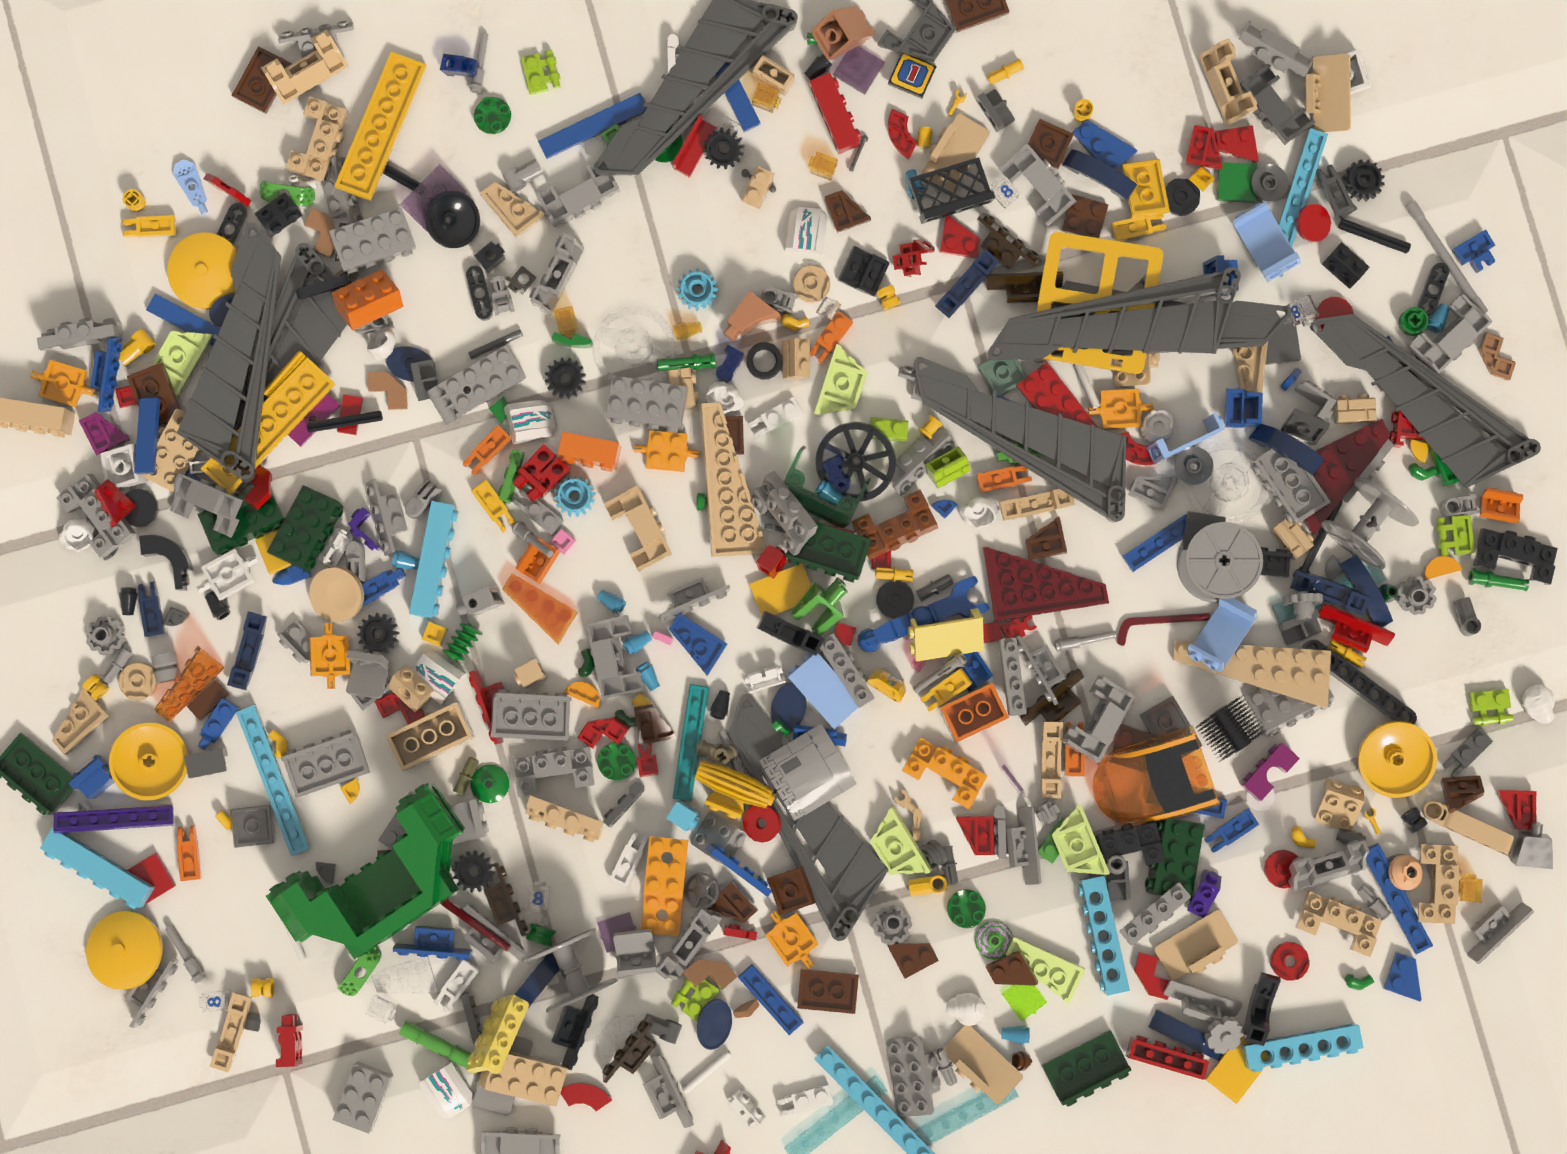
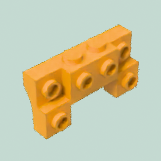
M920 737L901 771L919 780L924 770L928 768L959 786L952 800L970 809L987 775L971 767L968 764L969 760L960 755L956 758L951 755L952 750L945 746L939 748Z

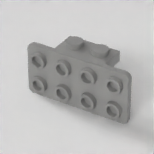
M516 1036L510 1051L529 1056L533 1042ZM477 1072L474 1081L477 1083V1090L473 1104L508 1116L515 1097L484 1090L478 1085L481 1072Z
M920 1036L887 1040L899 1116L909 1117L933 1114L934 1106L931 1094L940 1091L941 1085L937 1073V1060L933 1052L924 1053Z

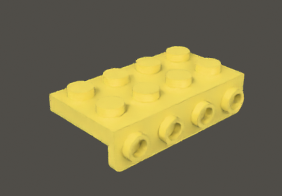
M513 994L499 998L492 1003L490 1008L491 1014L483 1023L484 1030L475 1041L476 1048L474 1052L468 1057L467 1071L476 1073L488 1070L494 1074L501 1072L528 1010L529 1003Z

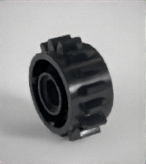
M721 127L719 132L716 129L713 130V136L711 134L707 135L709 141H704L703 144L707 148H704L703 152H707L708 155L705 159L711 160L710 165L715 163L717 164V169L720 166H724V169H727L728 165L732 168L735 166L734 161L738 163L741 161L738 155H744V152L740 150L745 145L740 144L743 138L736 136L737 131L732 133L731 128L724 131V128ZM726 144L729 147V151L722 153L719 150V145Z
M1361 159L1357 164L1353 162L1351 168L1347 167L1345 170L1347 174H1344L1342 178L1345 179L1343 184L1346 186L1347 193L1349 192L1351 195V199L1355 197L1358 202L1361 199L1367 202L1369 197L1374 199L1376 194L1381 193L1382 190L1379 187L1385 185L1382 182L1385 175H1381L1382 168L1378 169L1376 167L1377 163L1371 164L1370 160L1363 162ZM1359 178H1366L1367 184H1362Z
M562 357L560 362L554 360V365L548 366L550 371L545 372V376L548 379L544 381L546 384H550L547 387L549 391L554 390L553 396L559 394L560 399L567 396L569 400L571 395L577 397V392L583 391L581 386L586 385V381L583 380L586 377V373H581L584 368L583 366L577 367L579 364L577 360L572 363L571 358L564 361ZM564 374L571 376L570 381L567 383H563L560 380Z
M376 613L375 617L368 615L369 619H362L364 624L358 626L361 630L360 633H357V636L361 637L358 643L364 644V650L370 648L369 653L371 654L375 650L380 653L382 651L389 653L388 648L394 649V642H399L396 639V635L400 634V632L396 631L398 624H392L393 618L387 620L386 614H383L382 618L379 613ZM377 629L383 631V636L380 639H375L374 632Z
M474 850L473 855H471L470 851L466 852V857L460 855L461 861H455L454 863L457 865V868L452 869V871L456 872L453 879H458L459 881L457 886L463 885L464 891L470 888L471 893L474 892L475 888H477L478 892H481V886L488 888L487 882H493L491 875L495 874V871L491 869L494 867V864L489 863L491 857L485 858L484 852L478 855L477 850ZM471 866H476L479 870V874L476 877L471 876L469 873Z

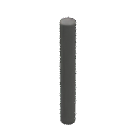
M521 329L468 352L470 358L473 359L522 337Z

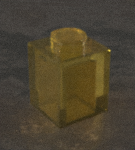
M758 83L752 98V105L773 113L775 108H779L782 100L780 98V91Z
M817 151L815 157L811 156L808 167H811L810 173L832 181L838 165V159Z
M573 306L554 310L560 335L569 337L579 331Z
M1465 874V877H1462L1461 881H1459V889L1461 890L1460 901L1482 903L1483 879H1478L1475 874Z

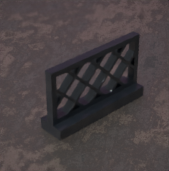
M979 157L908 179L920 213L919 219L921 224L989 204L995 199L994 192L990 190ZM976 163L978 169L976 176L966 171L969 165ZM952 170L962 173L959 181L949 177ZM964 174L974 179L970 187L961 183ZM939 175L945 178L941 186L931 182L933 176ZM921 180L927 183L924 191L917 189L914 182ZM946 180L956 184L953 193L943 188ZM975 182L982 183L985 191L978 192L972 189ZM929 185L939 190L935 198L926 194ZM958 186L968 190L966 197H960L955 194ZM941 191L951 196L948 202L944 203L938 200ZM923 197L933 201L931 207L923 208L921 203Z

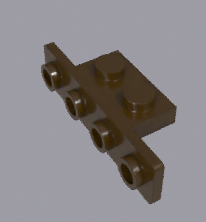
M982 213L977 218L978 221L991 230L980 246L988 250L1008 269L1012 268L1020 256L1025 258L1034 267L1042 261L1035 251L1029 250L1024 246L1025 244L1022 240L1014 238L1006 227L998 225L995 222V218L990 214Z
M1062 271L1057 272L1056 288L1063 286ZM1043 272L988 274L986 287L987 290H1006L1007 303L1038 302Z
M1077 668L1075 671H1070L1066 679L1051 688L1058 704L1054 705L1052 701L1048 702L1045 695H1042L1033 706L1026 708L1027 713L1020 716L1025 726L1028 725L1040 714L1046 721H1060L1082 703L1071 690L1073 686L1084 678L1081 670Z
M494 863L501 883L484 889V893L496 924L500 926L515 920L521 936L524 937L528 927L525 920H521L518 913L521 912L518 902L513 901L511 895L514 894L511 884H507L504 878L507 876L506 870L503 865L500 866L499 863Z
M648 1016L646 1020L643 1019L638 1024L637 1031L634 1035H629L625 1042L626 1045L622 1049L617 1050L614 1060L610 1064L607 1063L602 1070L603 1082L607 1083L620 1066L634 1074L656 1047V1041L646 1036V1033L653 1025L652 1017Z

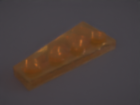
M511 573L502 588L558 645L560 644L578 614L576 610Z
M199 645L194 650L196 652L194 656L185 663L186 667L181 675L178 674L174 679L175 683L172 688L166 691L155 707V711L168 722L224 669V666Z

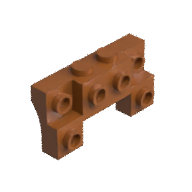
M921 489L903 497L908 511L875 526L869 513L851 521L857 535L872 539L867 553L869 560L890 550L895 551L901 545L907 542L912 543L918 537L938 529V524Z

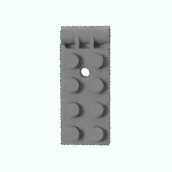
M505 345L431 388L426 393L445 425L527 378L508 345ZM470 387L471 392L468 394L464 393V388Z

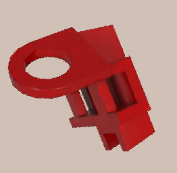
M914 240L911 243L899 245L901 254L893 256L894 270L903 269L905 277L921 275L920 266L927 265V262H922L921 254L933 253L935 251L934 246L925 240Z

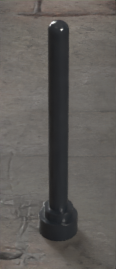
M1342 500L1326 520H1335L1343 504ZM1323 527L1302 567L1296 570L1310 573L1309 569L1327 535Z

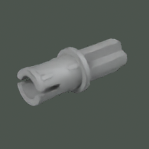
M122 647L115 659L110 661L111 664L103 673L101 679L110 684L119 671L123 670L122 667L133 654Z
M1363 885L1357 890V894L1368 904L1367 907L1371 908L1382 921L1391 914L1380 901V897H1376L1367 886Z
M944 1047L935 1049L933 1055L939 1065L938 1070L942 1072L946 1084L953 1086L957 1083V1078L952 1069L953 1063L949 1061Z

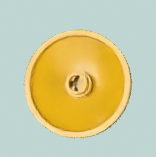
M201 232L185 237L174 247L168 260L167 276L173 292L184 303L200 309H211L214 302L220 297L236 292L231 270L238 252L237 248L226 238L213 233Z
M1390 721L1378 725L1366 735L1358 751V768L1364 781L1377 793L1392 798L1407 797L1423 789L1433 777L1437 765V753L1431 738L1420 727L1406 721Z
M158 723L137 724L125 730L114 742L109 755L110 774L117 787L128 796L139 800L160 799L174 792L183 782L187 773L184 756L188 755V751L181 737L169 727Z
M132 911L114 912L101 919L92 929L86 945V959L91 973L100 983L113 989H132L147 982L157 971L163 954L162 938L156 925L148 917Z

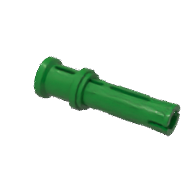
M714 352L705 355L694 353L692 357L657 359V371L693 368V370L697 371L699 368L709 367L715 369Z
M1471 568L1468 576L1469 585L1480 584L1486 588L1498 586L1527 591L1529 588L1526 585L1529 584V579L1495 575L1492 571L1482 572Z

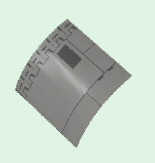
M822 724L759 760L794 821H797L857 784Z

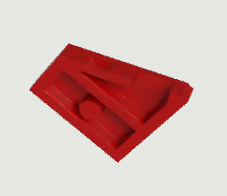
M1194 125L1186 163L1222 170L1223 165L1213 128Z
M1253 125L1215 131V140L1219 152L1229 153L1234 157H1242L1251 160L1253 163H1258L1259 159Z
M946 216L940 253L977 259L981 239L950 216Z
M109 479L94 491L104 513L108 512L111 518L109 523L112 527L118 524L136 507Z
M1497 790V794L1514 828L1531 830V823L1536 822L1537 791Z
M994 816L956 817L974 855H995Z

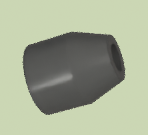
M250 1012L245 1020L243 1029L259 1032L261 1024L260 1014Z

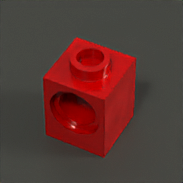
M769 544L756 561V564L760 571L774 579L786 564L787 559L785 558V552L780 547H773Z

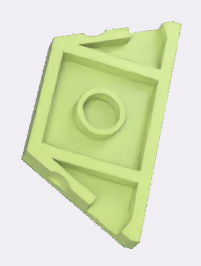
M176 331L169 333L152 365L164 363L177 399L214 335Z
M836 344L814 415L856 409L867 371L858 365L838 344Z
M1079 804L1052 834L1067 872L1109 875L1110 872L1082 805Z
M891 807L879 825L878 830L871 838L870 843L882 863L888 868L890 875L930 873L932 868L895 807Z

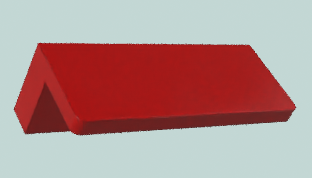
M699 115L672 164L674 170L689 178L704 154L703 149L707 148L703 144L704 141H709L707 135L711 134L713 136V130H717V127L704 121L703 116Z

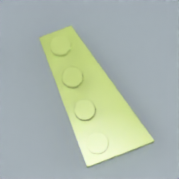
M1013 936L1006 955L1021 950L1037 980L1041 981L1069 1004L1085 968Z

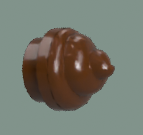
M1024 1051L1014 1053L1012 1056V1065L1018 1071H1025L1033 1062Z

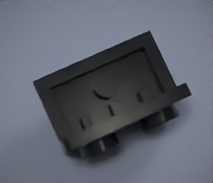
M286 192L255 212V216L271 237L280 233L285 227L303 216Z
M1342 242L1322 263L1328 271L1349 289L1370 268Z
M1261 547L1263 554L1261 575L1288 578L1290 558L1293 553H1287V549H1276V552L1268 551L1266 547Z

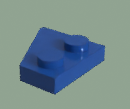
M1395 952L1383 989L1421 1002L1416 959Z

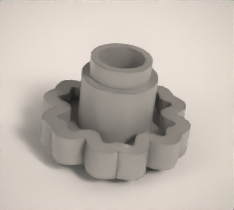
M1410 576L1407 582L1400 583L1398 588V595L1400 597L1397 602L1404 611L1410 610L1413 615L1424 614L1426 608L1431 609L1434 607L1437 598L1433 593L1436 591V588L1430 580L1423 581L1421 576Z
M1300 591L1283 597V605L1294 607L1296 620L1312 619V614H1314L1313 605L1323 602V594L1308 593V591Z
M109 616L98 617L96 623L91 622L86 630V635L89 636L86 643L92 651H98L100 655H113L115 649H122L126 638L122 635L125 632V628L120 621H113Z
M892 905L889 909L883 907L876 913L875 918L877 921L873 923L872 927L875 936H881L882 943L893 945L896 941L903 943L909 937L910 933L908 930L912 927L911 917L908 914H904L902 907Z
M1224 1016L1221 1020H1214L1209 1024L1207 1028L1209 1032L1204 1035L1207 1046L1213 1049L1215 1053L1225 1054L1228 1049L1235 1050L1241 1044L1240 1038L1244 1036L1243 1026L1234 1017Z

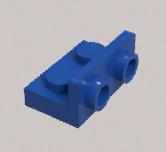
M978 652L963 654L967 659V663H965L964 667H959L954 671L956 672L962 668L973 683L966 688L969 692L994 676Z

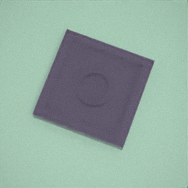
M858 46L846 52L833 76L865 95L885 62Z

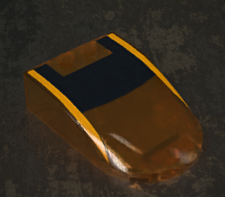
M1193 725L1110 753L1099 763L1093 776L1092 788L1098 807L1106 816L1123 824H1141L1171 819L1220 805Z

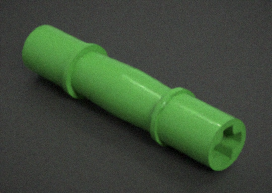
M407 1020L404 1022L399 1035L415 1042L417 1045L419 1043L429 1050L449 1058V1061L467 1068L470 1052L425 1031V1028L422 1029Z

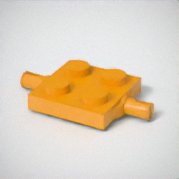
M49 360L44 373L34 370L31 372L34 375H30V378L41 381L39 397L77 408L82 393L94 396L95 389L85 386L88 374L86 370Z
M1139 389L1100 391V406L1098 408L1088 407V415L1100 414L1103 430L1140 428L1142 412L1152 411L1154 407L1153 403L1142 404L1139 398Z
M649 430L647 444H635V448L642 449H634V452L646 453V469L684 472L687 458H699V455L692 453L699 454L700 450L688 449V434Z
M325 623V635L309 638L310 676L327 678V689H336L335 677L350 675V661L346 658L349 650L348 636L332 635V623Z
M775 910L770 916L776 925L765 936L787 967L795 961L802 960L807 969H809L810 965L812 967L814 963L808 954L819 943L797 912L789 918L782 919L777 910Z

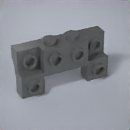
M1267 64L1241 82L1240 86L1243 93L1251 91L1253 97H1255L1258 109L1253 113L1260 117L1264 128L1269 129L1271 133L1274 131L1281 142L1286 145L1313 126L1315 121H1310L1304 113L1306 111L1305 108H1302L1293 115L1271 87L1280 77L1279 75L1275 76L1270 70L1271 65Z

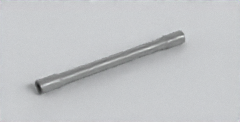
M1413 201L1406 206L1408 212L1418 223L1444 264L1448 266L1450 273L1463 293L1479 309L1485 313L1488 312L1481 298L1477 296L1425 218L1417 202Z

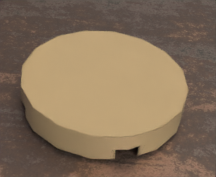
M808 265L798 270L795 274L793 289L800 300L806 303H817L827 296L830 291L831 282L823 268L816 265Z
M141 662L127 665L121 671L118 679L121 692L132 700L139 701L149 698L156 691L158 685L156 684L155 670L148 664Z

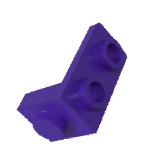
M363 507L361 510L358 508L351 516L353 519L347 524L351 527L349 531L357 538L360 536L366 540L364 544L373 551L375 548L379 551L381 549L380 546L359 529L371 513Z
M1204 869L1200 876V885L1187 907V911L1200 917H1205L1221 889L1222 876H1219L1216 872Z

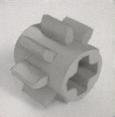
M1049 800L1037 807L1039 812L1035 814L1040 822L1045 821L1046 824H1049L1059 818L1057 813L1060 810L1056 803L1051 804Z

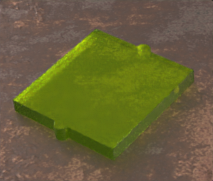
M1012 985L1002 993V996L1021 1022L1031 1014H1036V1011L1047 1003L1035 985Z

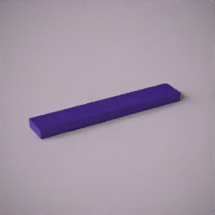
M173 805L57 812L54 813L53 831L54 833L174 826Z

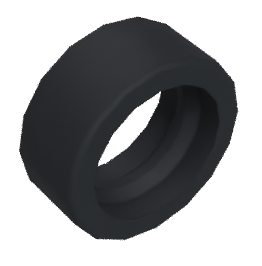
M768 342L757 343L748 351L746 357L747 368L755 378L761 380L771 379L781 369L782 355L774 344ZM761 350H768L775 356L776 363L768 372L758 371L753 364L754 355Z

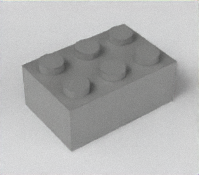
M358 1061L354 1063L332 1120L368 1134L372 1132L394 1075Z

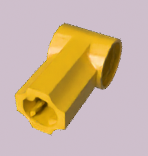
M145 329L135 332L131 336V340L122 347L119 359L126 366L141 354L150 352L156 346V343Z
M942 875L908 880L911 897L941 893L947 887V881ZM937 878L942 879L944 882L941 889L933 887V881Z

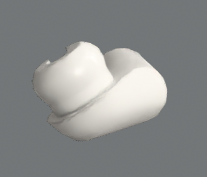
M292 175L288 179L291 186L317 188L314 179L304 182L296 175Z

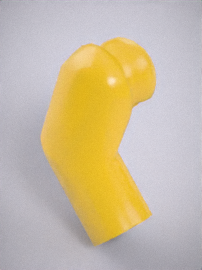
M786 313L781 318L782 324L792 331L810 326L807 317L797 320Z
M274 729L268 737L275 742L274 755L277 758H281L288 751V741Z
M221 810L215 815L216 819L225 829L232 830L231 817H228Z
M1300 826L1292 828L1291 838L1297 846L1315 848L1316 839L1306 838Z

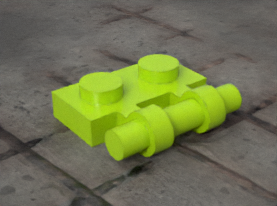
M552 50L545 51L546 59L541 60L539 53L521 57L530 95L548 91V83H552L554 89L561 87L559 81L561 80L560 73H557L556 68L557 60L553 56ZM548 66L550 75L545 76L543 67Z
M1471 515L1450 517L1449 525H1445L1444 517L1437 518L1438 526H1436V532L1439 534L1438 549H1440L1441 556H1449L1448 548H1453L1454 555L1475 553ZM1446 531H1451L1452 542H1447Z
M1509 689L1469 693L1471 712L1479 711V717H1473V725L1488 726L1491 723H1498L1500 725L1513 721L1512 714L1504 713L1505 708H1511ZM1496 709V715H1487L1486 710Z
M685 978V983L681 989L673 995L674 999L671 1004L675 1007H678L680 1002L686 1004L682 1012L697 1022L703 1007L715 998L720 989L706 979L695 988ZM692 987V988H694L696 991L693 993V995H692L691 998L689 999V998H687L685 995L687 994V992L689 991V989Z

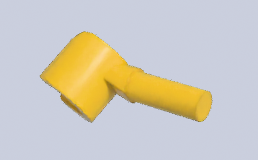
M960 89L956 91L955 101L947 113L950 116L959 103L965 101L967 93H965L964 97H959Z
M1371 807L1370 810L1373 815L1370 817L1364 811L1363 817L1370 821L1376 834H1379L1381 831L1374 818L1376 810Z

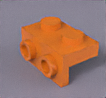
M1486 488L1480 497V517L1517 524L1520 520V503L1524 495L1513 491L1508 492L1496 488Z
M535 536L553 551L552 557L548 558L534 545L529 543L527 550L518 560L515 569L541 584L560 551Z

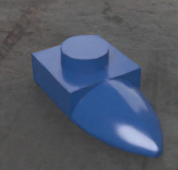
M291 565L280 570L272 582L278 585H291L312 576L310 571L306 573L302 569Z

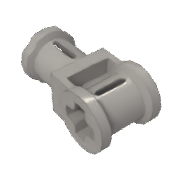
M496 276L489 279L494 292L491 294L496 316L502 312H515L509 290L506 289V276Z

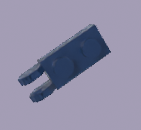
M155 581L150 583L152 597L147 598L145 586L143 583L139 584L138 592L140 599L138 600L144 637L165 634L160 598Z

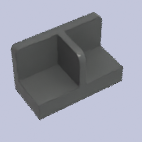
M996 89L986 95L983 92L977 96L976 102L996 132L1015 121L1014 116L1007 107V101L1001 98Z
M433 360L411 363L418 401L430 399L426 392L438 385Z
M1314 610L1312 619L1296 620L1295 617L1278 624L1286 645L1322 632L1317 620L1320 617L1318 610Z
M227 748L184 756L188 778L227 771L225 756H228Z
M1126 861V869L1121 875H1114L1111 872L1107 875V890L1110 900H1130L1128 861Z

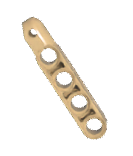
M1427 802L1422 808V813L1426 819L1504 855L1509 854L1516 838L1462 812L1455 811L1449 813L1447 806L1439 802Z

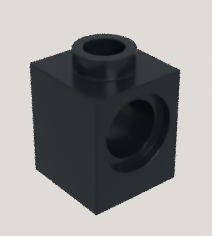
M491 241L477 252L474 257L486 272L490 273L505 260L503 255L505 251L498 243L495 245ZM494 252L496 257L493 260H488V253Z

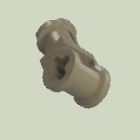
M700 740L696 748L697 756L709 757V760L715 761L719 765H726L728 762L734 761L738 756L737 749L730 744L723 745L718 743L713 745L706 743L705 740Z

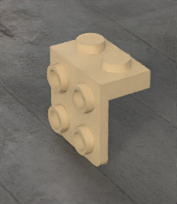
M1327 778L1324 783L1325 794L1316 812L1315 821L1334 828L1351 831L1365 802L1364 790L1356 785H1347L1337 779Z

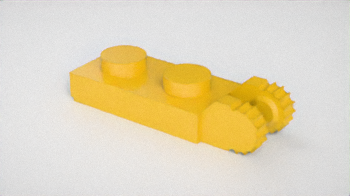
M1159 214L1113 222L1111 227L1115 241H1124L1167 229L1166 224H1159L1153 227L1151 225V221L1160 220L1164 216Z
M174 215L136 217L135 219L122 220V225H136V230L123 231L124 237L176 235V217Z
M484 480L471 490L491 520L495 521L503 533L507 531L504 524L498 518L505 515L511 525L515 521L509 514L505 504L499 500V496L489 482Z
M960 668L933 687L920 700L922 702L927 701L934 695L937 702L932 703L927 708L930 712L939 705L949 701L973 683L964 670Z

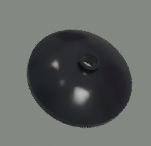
M446 191L435 196L429 203L425 214V224L429 235L436 243L446 248H461L469 244L477 235L480 227V214L476 204L469 196L458 191ZM447 217L450 218L449 224L446 222Z

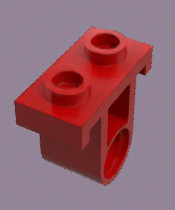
M1400 410L1392 412L1391 423L1394 424L1389 440L1394 443L1393 447L1400 448L1404 446V442L1400 441L1401 439H1424L1423 437H1418L1419 433L1408 419L1403 417V413Z

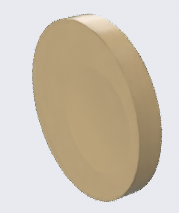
M333 566L315 575L310 584L309 598L312 607L323 619L330 622H344L353 618L362 608L364 590L359 578L352 571L344 567Z

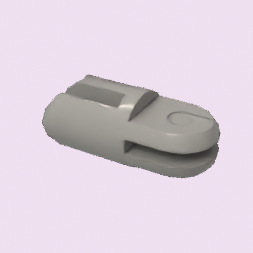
M426 479L406 504L405 512L407 516L412 519L421 517L431 505V501H434L442 492V489L431 483L429 479Z
M352 540L346 545V569L352 571L359 580L366 581L364 544L359 540Z

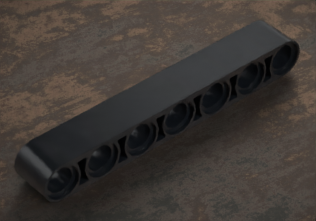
M1309 640L1303 644L1302 649H1308L1312 643L1316 646V650L1331 651L1330 675L1392 721H1403L1402 716L1404 713H1407L1410 717L1409 722L1412 724L1416 723L1417 715L1412 709L1318 640ZM1342 666L1348 671L1345 677L1340 674ZM1357 678L1363 681V686L1360 689L1355 685ZM1372 690L1378 692V699L1374 700L1371 697ZM1389 701H1391L1394 704V709L1392 712H1390L1387 709V703Z

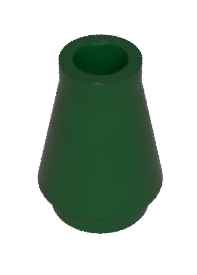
M1383 584L1379 587L1386 603L1392 602L1396 598L1398 589L1395 586Z

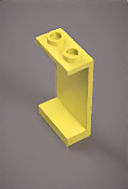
M970 609L971 618L917 626L914 618L910 619L911 627H908V635L911 638V643H909L910 654L914 655L916 661L954 656L956 653L966 654L984 651L983 617L979 609Z

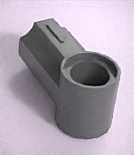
M1470 597L1454 601L1453 605L1460 623V632L1467 637L1478 633L1481 630V622L1476 617ZM1468 622L1474 625V631L1467 629Z
M646 1013L644 1020L650 1016L653 1022L648 1032L659 1036L664 1041L676 1044L682 1025L675 1021L664 1020Z

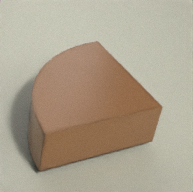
M757 999L751 1000L739 1006L732 1013L735 1018L750 1017L760 1004Z

